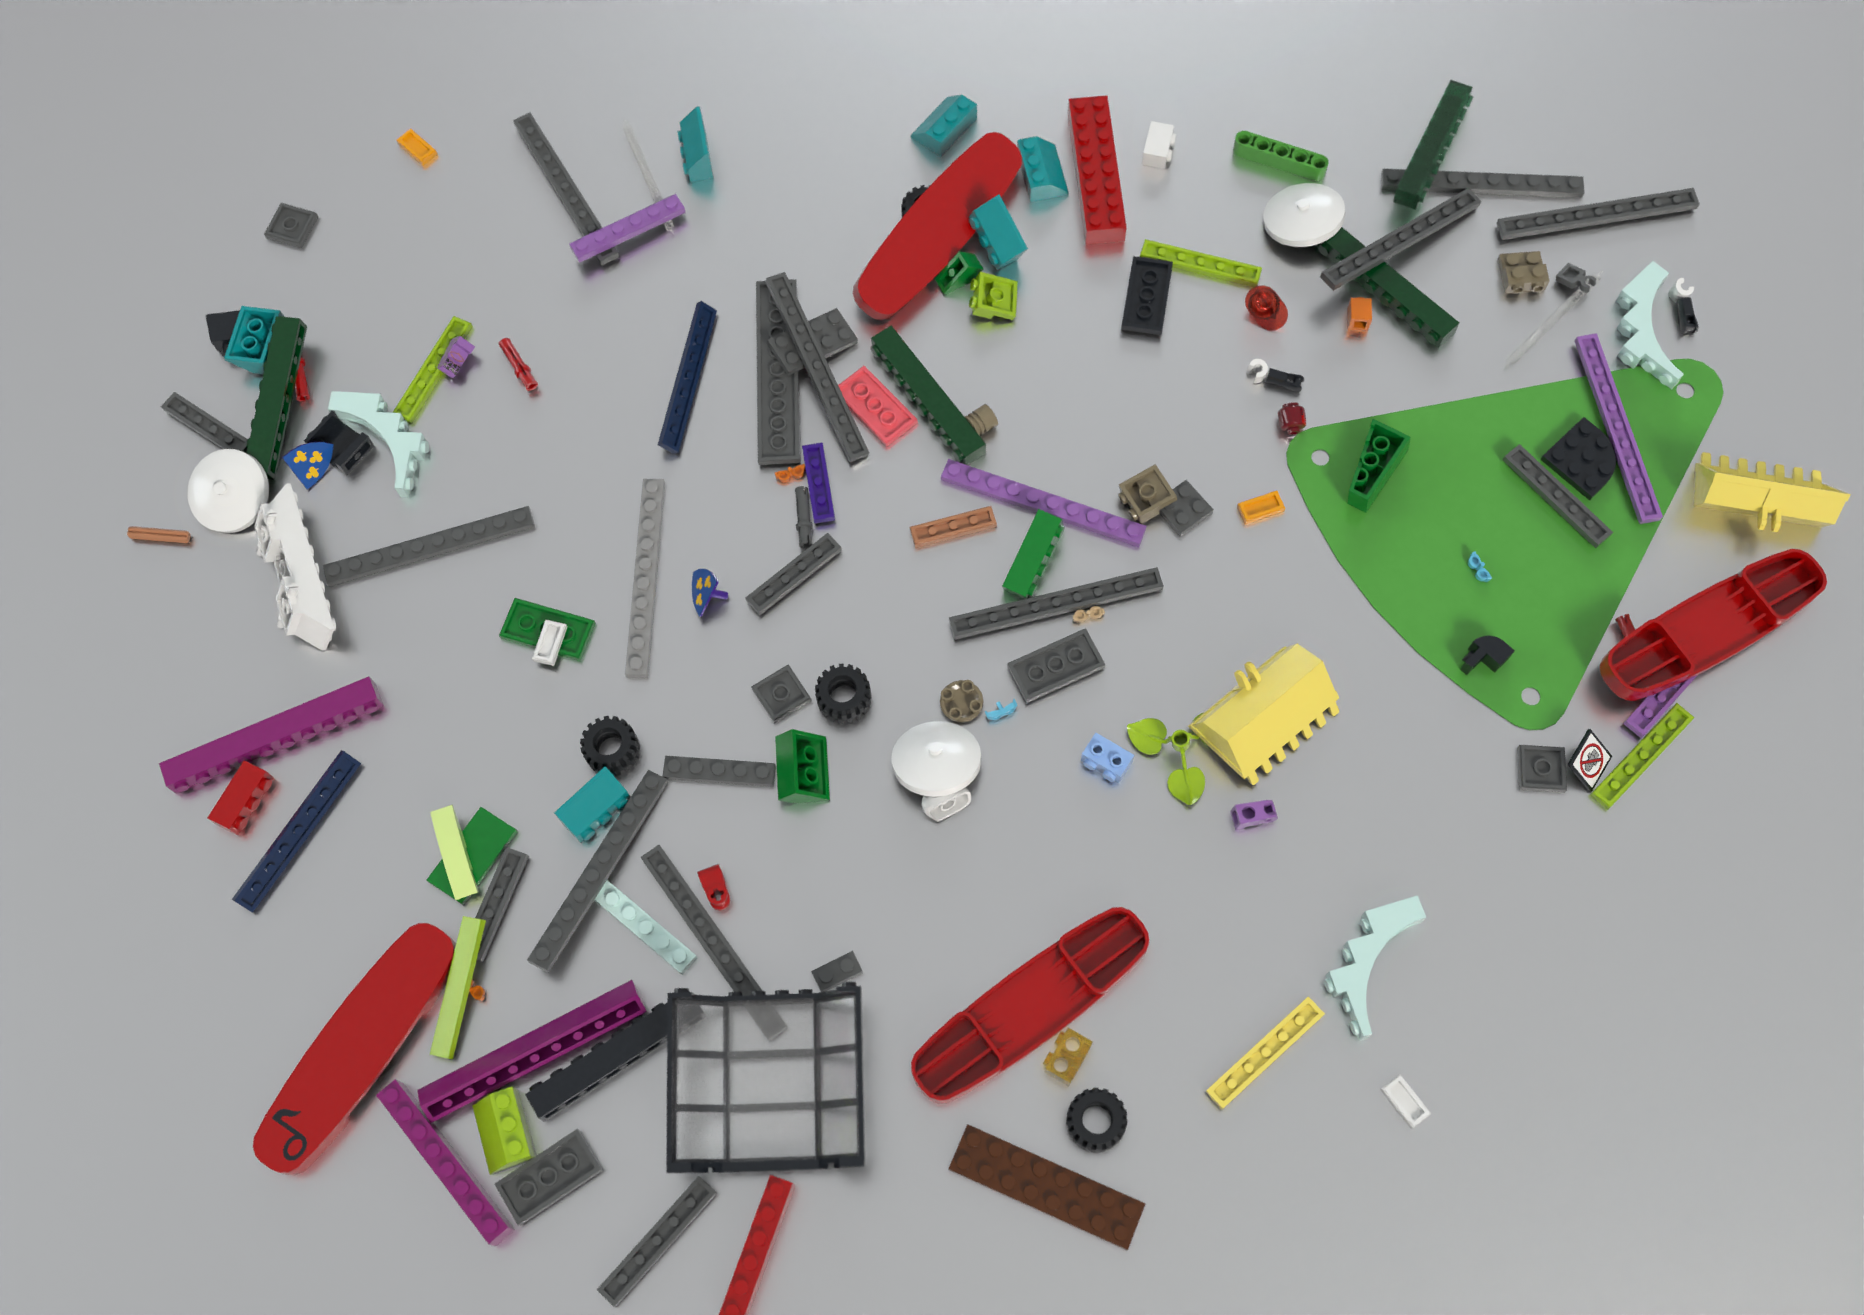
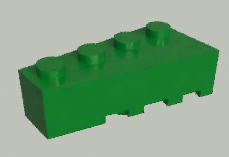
M1375 419L1372 420L1349 489L1347 504L1365 513L1369 510L1408 452L1410 436Z
M1038 509L1002 585L1005 591L1023 599L1034 595L1038 586L1036 583L1039 577L1043 576L1047 567L1046 563L1052 557L1056 544L1064 532L1065 527L1061 518Z

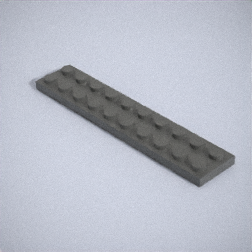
M790 279V284L797 296L796 279ZM756 281L758 464L800 463L799 371L788 376L767 345L768 339L787 331V327L765 281Z

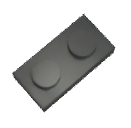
M853 951L811 971L821 992L828 991L863 973Z

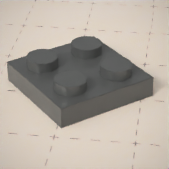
M1187 480L1172 489L1177 496V501L1159 510V514L1180 537L1211 515L1214 510Z

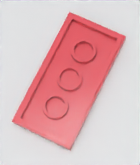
M862 366L838 385L850 411L886 447L918 423V419L865 366Z

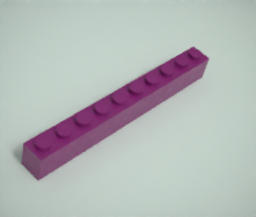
M368 676L159 763L165 785L174 793L184 792L190 786L208 782L214 776L231 772L232 769L241 766L244 760L252 763L253 760L260 757H268L274 751L281 748L292 747L298 741L311 739L317 733L333 730L341 723L352 722L358 716L365 713H373L378 708L384 706L376 683Z
M633 980L616 987L418 1089L421 1109L430 1123L452 1113L647 1012L642 996Z

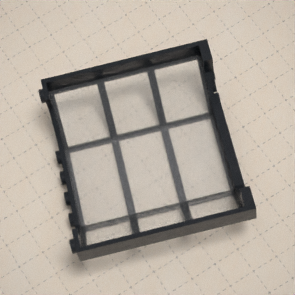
M843 982L842 987H836V990L813 993L812 989L798 990V994H789V990H776L774 995H766V991H752V995L742 996V992H728V996L695 995L689 992L688 988H675L674 993H668L666 1173H708V1168H712V1173L828 1169V1164H834V1168L866 1167L861 986H856V982Z

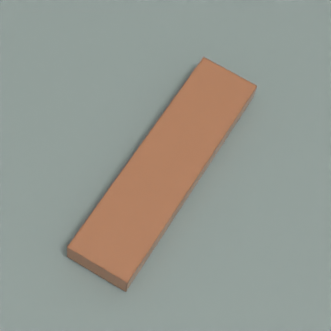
M988 506L911 526L910 532L915 548L996 528L997 523L992 507Z

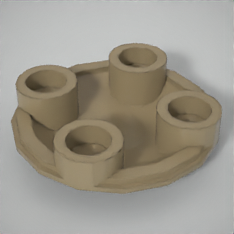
M971 680L954 681L941 691V710L952 721L960 723L971 721L982 710L984 702L982 693Z

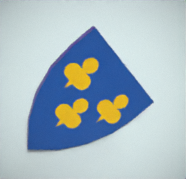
M309 442L292 449L282 458L308 490L324 475L329 467L333 444Z
M698 569L693 572L692 576L693 604L699 617H702L711 597L723 600L728 598V592L716 589L719 581L713 572L708 569Z

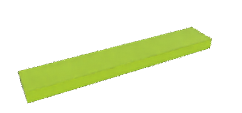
M1147 239L1144 240L1140 257L1172 261V268L1257 288L1262 267Z
M455 316L452 317L392 413H401L407 423H413L443 375V372L437 367L452 338L458 336L466 338L473 327L470 322Z
M1676 703L1597 786L1590 796L1608 810L1695 717Z
M462 917L429 1055L453 1059L486 920Z

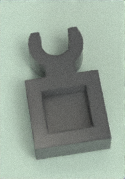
M1570 263L1556 275L1557 282L1571 289L1579 286L1580 290L1585 293L1589 292L1590 286L1588 284L1596 285L1595 277L1586 276L1585 270Z

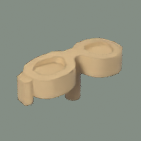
M1093 606L1087 613L1084 610H1077L1073 615V622L1082 623L1089 618H1101L1105 614L1104 608L1101 609L1099 606Z

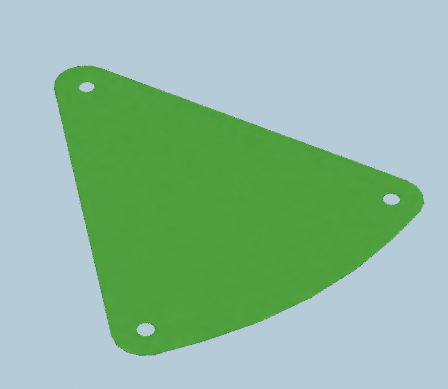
M1693 359L1670 360L1684 374L1672 390L1663 385L1651 373L1646 372L1642 366H1637L1634 369L1626 368L1611 371L1663 517L1721 404L1724 393L1722 381L1716 372L1705 363ZM1587 376L1312 427L1297 434L1290 441L1286 452L1287 465L1308 510L1335 557L1373 608L1417 653L1468 694L1513 725L1527 730H1543L1556 724L1564 715L1662 521L1661 519L1660 521L1639 524L1617 460L1612 477L1591 500H1588L1540 460L1583 417L1608 437ZM1681 383L1690 384L1694 388V395L1690 398L1679 396L1676 390L1677 386ZM1375 419L1410 436L1411 439L1408 452L1369 510L1365 513L1347 504L1349 489L1372 420ZM1520 444L1613 531L1612 535L1595 548L1503 461L1504 456ZM1316 450L1326 451L1329 455V462L1325 465L1315 464L1312 461V453ZM1474 551H1476L1481 562L1485 563L1483 568L1492 577L1488 582L1477 580L1475 577L1477 570L1471 569L1468 566V559ZM1479 637H1498L1515 650L1511 657L1495 673L1482 661L1468 675L1460 670L1464 664L1462 659L1470 652L1468 648ZM1526 688L1536 689L1540 694V701L1535 705L1526 704L1521 697L1522 691Z

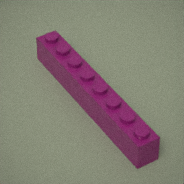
M395 1079L376 1094L489 1245L497 1246L515 1230L436 1125L433 1122L430 1123L420 1104L404 1083Z

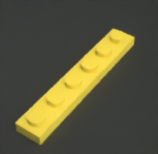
M1308 996L1205 1092L1221 1110L1224 1109L1321 1019L1325 1013Z

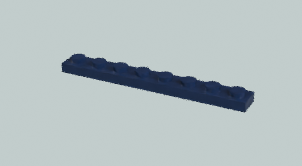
M703 301L696 304L657 444L673 454L678 453L717 314L716 309Z
M341 750L231 900L250 912H254L361 765L359 761L345 751Z

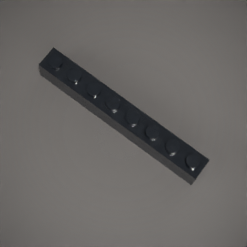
M667 1003L656 1005L652 1008V1013L645 1017L640 1016L636 1018L627 1029L617 1030L611 1035L610 1040L605 1043H597L591 1048V1052L585 1056L579 1055L570 1062L571 1065L565 1069L559 1068L550 1074L551 1078L542 1083L540 1081L529 1088L530 1091L525 1096L537 1117L542 1121H546L666 1043ZM678 1004L677 1035L705 1017L698 1005Z

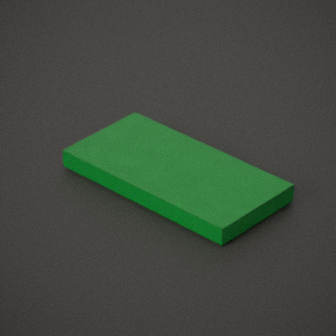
M514 598L499 634L501 639L536 648L545 620L563 623L567 625V630L558 655L581 661L596 624L594 620Z
M482 807L479 808L462 831L477 887L518 832L515 828ZM441 859L426 881L455 900L443 859ZM471 895L456 901L464 906Z

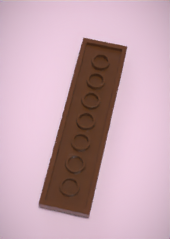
M969 1124L965 1128L948 1168L949 1171L1126 1251L1130 1246L1146 1204Z

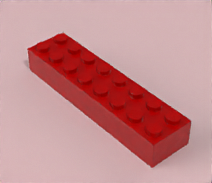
M1108 95L1070 98L1068 100V120L1085 245L1123 242L1126 238L1127 226Z

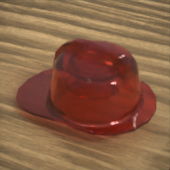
M1261 285L1252 288L1247 293L1245 306L1262 328L1270 331L1283 327L1288 318V310L1272 288Z

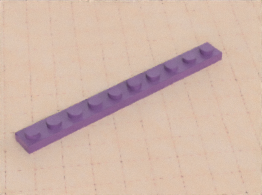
M1595 333L1578 336L1575 339V344L1606 432L1614 448L1616 460L1639 524L1660 521L1663 515L1598 335Z
M948 459L941 475L942 481L1036 513L1038 509L1061 518L1065 523L1138 548L1147 526L951 459Z

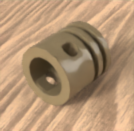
M987 404L982 405L972 413H969L968 416H965L979 436L998 425L994 412Z

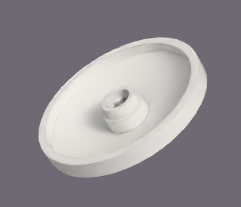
M1316 183L1293 185L1279 191L1268 201L1263 214L1264 226L1270 237L1281 244L1293 247L1316 245L1330 239L1340 230L1345 220V204L1339 193L1328 186Z
M222 449L207 455L195 467L188 484V502L195 518L205 527L222 533L238 532L252 525L257 520L261 504L267 503L269 495L268 478L262 465L253 456L235 449Z
M943 721L923 723L906 731L895 743L891 758L893 772L897 780L905 788L916 794L931 797L950 795L964 789L977 776L981 767L980 746L974 735L962 726Z

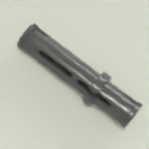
M799 486L795 488L798 519L796 530L799 534V547L806 549L813 545L811 538L813 524L810 522L808 488Z

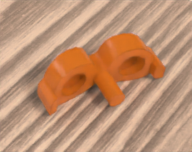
M805 464L798 465L793 469L788 467V470L775 472V476L782 483L789 482L792 476L800 479L805 474Z
M472 979L469 991L476 1000L483 1001L485 999V989L479 985L474 986V980Z

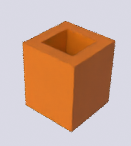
M1364 297L1350 299L1347 308L1348 330H1369L1372 322V299Z

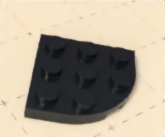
M1585 417L1572 427L1540 459L1588 500H1591L1608 483L1616 466V455L1610 440Z

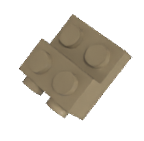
M1540 251L1499 254L1498 262L1505 293L1518 294L1526 291L1540 292L1546 290L1550 280L1547 266L1542 263Z
M1156 464L1119 484L1120 493L1118 496L1123 505L1128 503L1131 508L1128 510L1130 516L1134 521L1139 520L1140 524L1159 515L1160 509L1177 501L1176 494Z

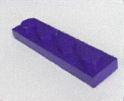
M823 442L803 445L802 449L814 524L835 521Z

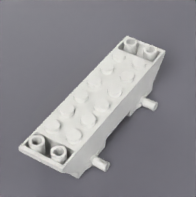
M287 483L270 503L261 504L254 526L258 539L256 554L263 556L265 563L274 562L280 583L275 598L279 611L277 627L284 628L286 636L296 635L318 649L326 650L329 641L332 640L333 631L336 630L335 619L330 616V603L328 599H325L324 583L320 581L318 576L319 566L317 563H314V550L307 540L308 530L302 523L303 514L302 510L298 509L297 493L292 490L291 483Z

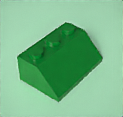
M795 729L775 736L778 800L790 803L830 800L826 736Z

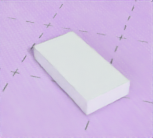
M545 620L532 657L534 662L555 665L567 630L566 624Z
M1398 1075L1380 1089L1411 1129L1431 1115V1112L1401 1075Z

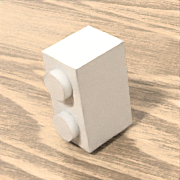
M1151 121L1143 152L1142 165L1165 169L1166 162H1170L1173 150H1170V146L1175 145L1177 134L1173 133L1174 125Z

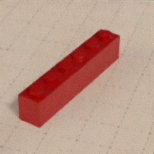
M773 1175L769 1176L719 1315H749L796 1185Z

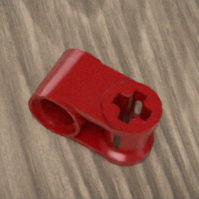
M719 863L698 871L701 885L712 908L719 911L726 909L730 904V896ZM720 894L721 900L717 901L716 896Z

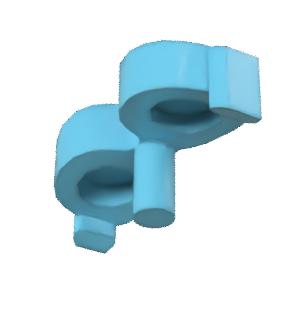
M1476 551L1472 552L1468 559V566L1471 569L1477 570L1475 573L1476 579L1485 582L1492 579L1490 573L1483 568L1485 563L1481 562Z
M1013 699L1012 703L1003 708L999 701L996 703L999 710L985 711L987 719L998 720L1004 715L1007 716L1013 713L1018 705L1015 699Z

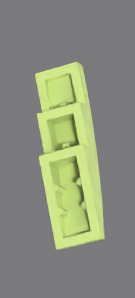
M453 804L431 811L430 814L455 900L478 893L479 891L472 873L473 868L466 850L467 845Z

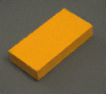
M411 128L396 140L398 145L422 166L437 155L436 150Z
M1277 490L1237 504L1245 525L1285 511V506Z

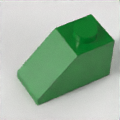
M959 251L936 276L935 280L943 294H948L970 284L972 279H975L984 268L975 254Z

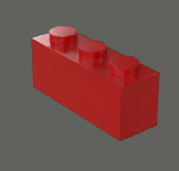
M244 760L207 819L238 835L246 827L252 812L258 808L264 793L270 789L274 777L267 771Z

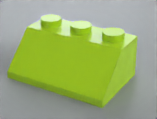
M512 1086L489 1094L472 1105L490 1175L526 1163L536 1156L519 1090Z

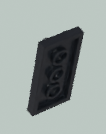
M1133 256L1121 330L1162 335L1173 266L1172 261Z

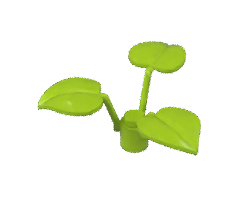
M1203 713L1197 715V716L1194 718V720H1196V719H1197L1200 715H1202ZM1146 718L1128 724L1127 731L1132 744L1144 754H1157L1161 750L1162 743L1172 742V747L1181 753L1183 770L1177 769L1170 774L1167 782L1168 789L1175 798L1185 804L1193 805L1203 794L1205 777L1198 767L1187 769L1185 751L1190 746V739L1198 740L1199 737L1187 733L1185 730H1176L1172 736L1164 740L1167 735V729L1163 722L1155 718Z

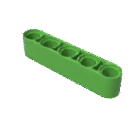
M1240 131L1235 137L1233 152L1238 157L1313 181H1321L1326 175L1329 161L1324 155L1248 131Z

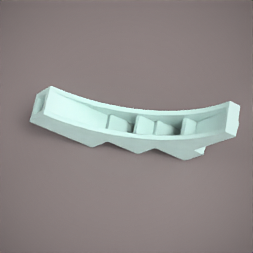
M1652 261L1622 289L1615 301L1628 311L1616 329L1623 336L1630 339L1623 345L1617 357L1632 369L1639 364L1646 372L1651 373L1663 385L1672 390L1684 374L1674 366L1662 351L1654 334L1651 316L1655 293L1662 286L1669 272Z
M332 391L328 406L329 412H335L339 420L354 422L372 430L388 444L395 463V490L400 497L409 498L410 490L414 486L413 473L417 470V461H424L425 453L429 451V443L423 434L408 432V423L401 413H388L387 403L381 394Z
M1418 895L1365 911L1361 916L1360 924L1362 930L1365 933L1367 932L1368 935L1347 941L1343 946L1344 949H1342L1343 957L1350 965L1329 971L1325 976L1324 983L1328 993H1332L1333 998L1343 996V999H1341L1343 1009L1346 1013L1349 1012L1352 1020L1350 1021L1351 1030L1354 1035L1358 1036L1359 1040L1366 1039L1372 1035L1367 1014L1366 993L1374 961L1390 939L1401 931L1421 923L1426 918Z

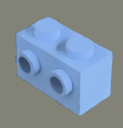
M1098 733L1094 734L1081 756V761L1085 767L1093 771L1096 769L1102 773L1105 779L1110 782L1116 781L1117 783H1120L1134 759V754Z

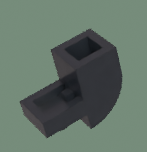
M1479 637L1468 648L1470 652L1462 659L1464 664L1460 670L1468 675L1482 661L1495 673L1511 657L1515 650L1498 637Z

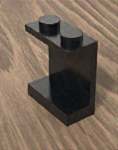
M333 411L325 416L321 423L313 431L309 432L304 440L305 443L325 442L333 444L330 464L346 476L375 446L368 435L363 432L359 434L340 421Z

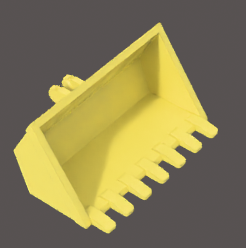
M1706 452L1701 454V464L1695 463L1694 506L1757 516V528L1759 530L1765 529L1767 518L1771 519L1772 532L1779 531L1781 521L1817 527L1834 525L1845 502H1848L1851 495L1823 484L1821 472L1818 470L1811 472V481L1803 480V469L1799 467L1793 468L1792 478H1786L1784 465L1776 464L1774 466V475L1766 474V463L1762 461L1756 463V473L1748 471V461L1743 458L1738 459L1737 469L1729 468V457L1725 455L1719 457V467L1711 465V454Z
M1298 643L1289 647H1282L1257 669L1252 662H1246L1244 668L1248 676L1246 677L1241 670L1234 672L1238 685L1188 725L1243 779L1247 777L1252 785L1259 781L1255 772L1259 766H1261L1265 773H1269L1273 769L1269 761L1273 754L1279 762L1286 758L1282 748L1286 743H1288L1292 750H1296L1299 747L1296 735L1300 731L1306 739L1313 735L1309 725L1313 720L1318 727H1323L1326 724L1323 712L1328 709L1332 716H1336L1339 713V708L1336 704L1339 696L1333 687L1323 661Z

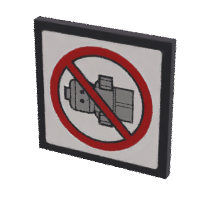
M1588 729L1567 765L1587 790L1592 792L1612 755L1594 732Z

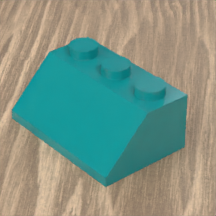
M962 94L946 97L911 134V138L942 157L976 121L977 104Z
M698 106L679 122L681 130L677 131L679 143L683 142V147H680L682 159L686 158V162L683 163L685 175L689 174L690 182L713 178L701 109Z
M1038 136L1017 140V148L1022 156L1021 171L1030 202L1069 195L1055 144Z
M1000 194L970 214V225L977 231L981 246L986 248L989 254V261L997 270L1018 260L1028 249Z
M241 306L224 359L251 373L264 374L263 365L267 361L268 356L267 346L272 338L271 328L273 323H275L276 316L284 317L280 310Z
M604 767L557 809L554 814L568 831L582 843L584 840L587 841L592 838L598 827L607 824L618 809H623L630 799V795L614 775Z

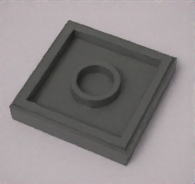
M280 203L264 235L267 239L302 248L318 215L316 212Z
M789 664L751 686L774 724L812 701Z
M1519 745L1517 747L1519 790L1564 793L1567 791L1565 747Z

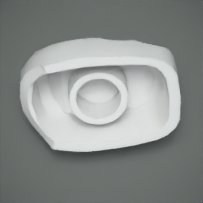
M965 787L956 793L946 796H923L921 802L922 809L927 816L938 822L968 806L971 802V793Z

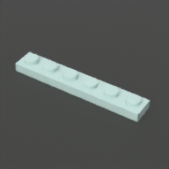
M608 880L605 882L595 901L683 975L696 960L697 956Z

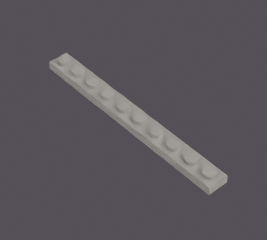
M643 479L625 668L626 678H648L665 489L664 479Z

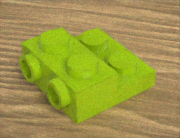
M980 272L975 279H972L970 284V290L974 291L969 301L972 315L988 319L998 316L1013 320L1016 317L1018 281Z

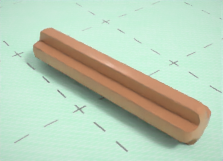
M131 526L127 532V536L130 539L189 543L191 534L184 530Z

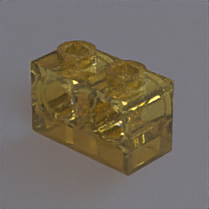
M1068 1027L1065 1033L1060 1032L1055 1041V1044L1058 1045L1055 1052H1049L1043 1064L1046 1066L1044 1071L1046 1074L1070 1086L1093 1041ZM1074 1040L1078 1043L1079 1048L1076 1051H1070L1066 1047V1042ZM1064 1061L1067 1064V1070L1064 1072L1057 1071L1054 1067L1055 1062Z

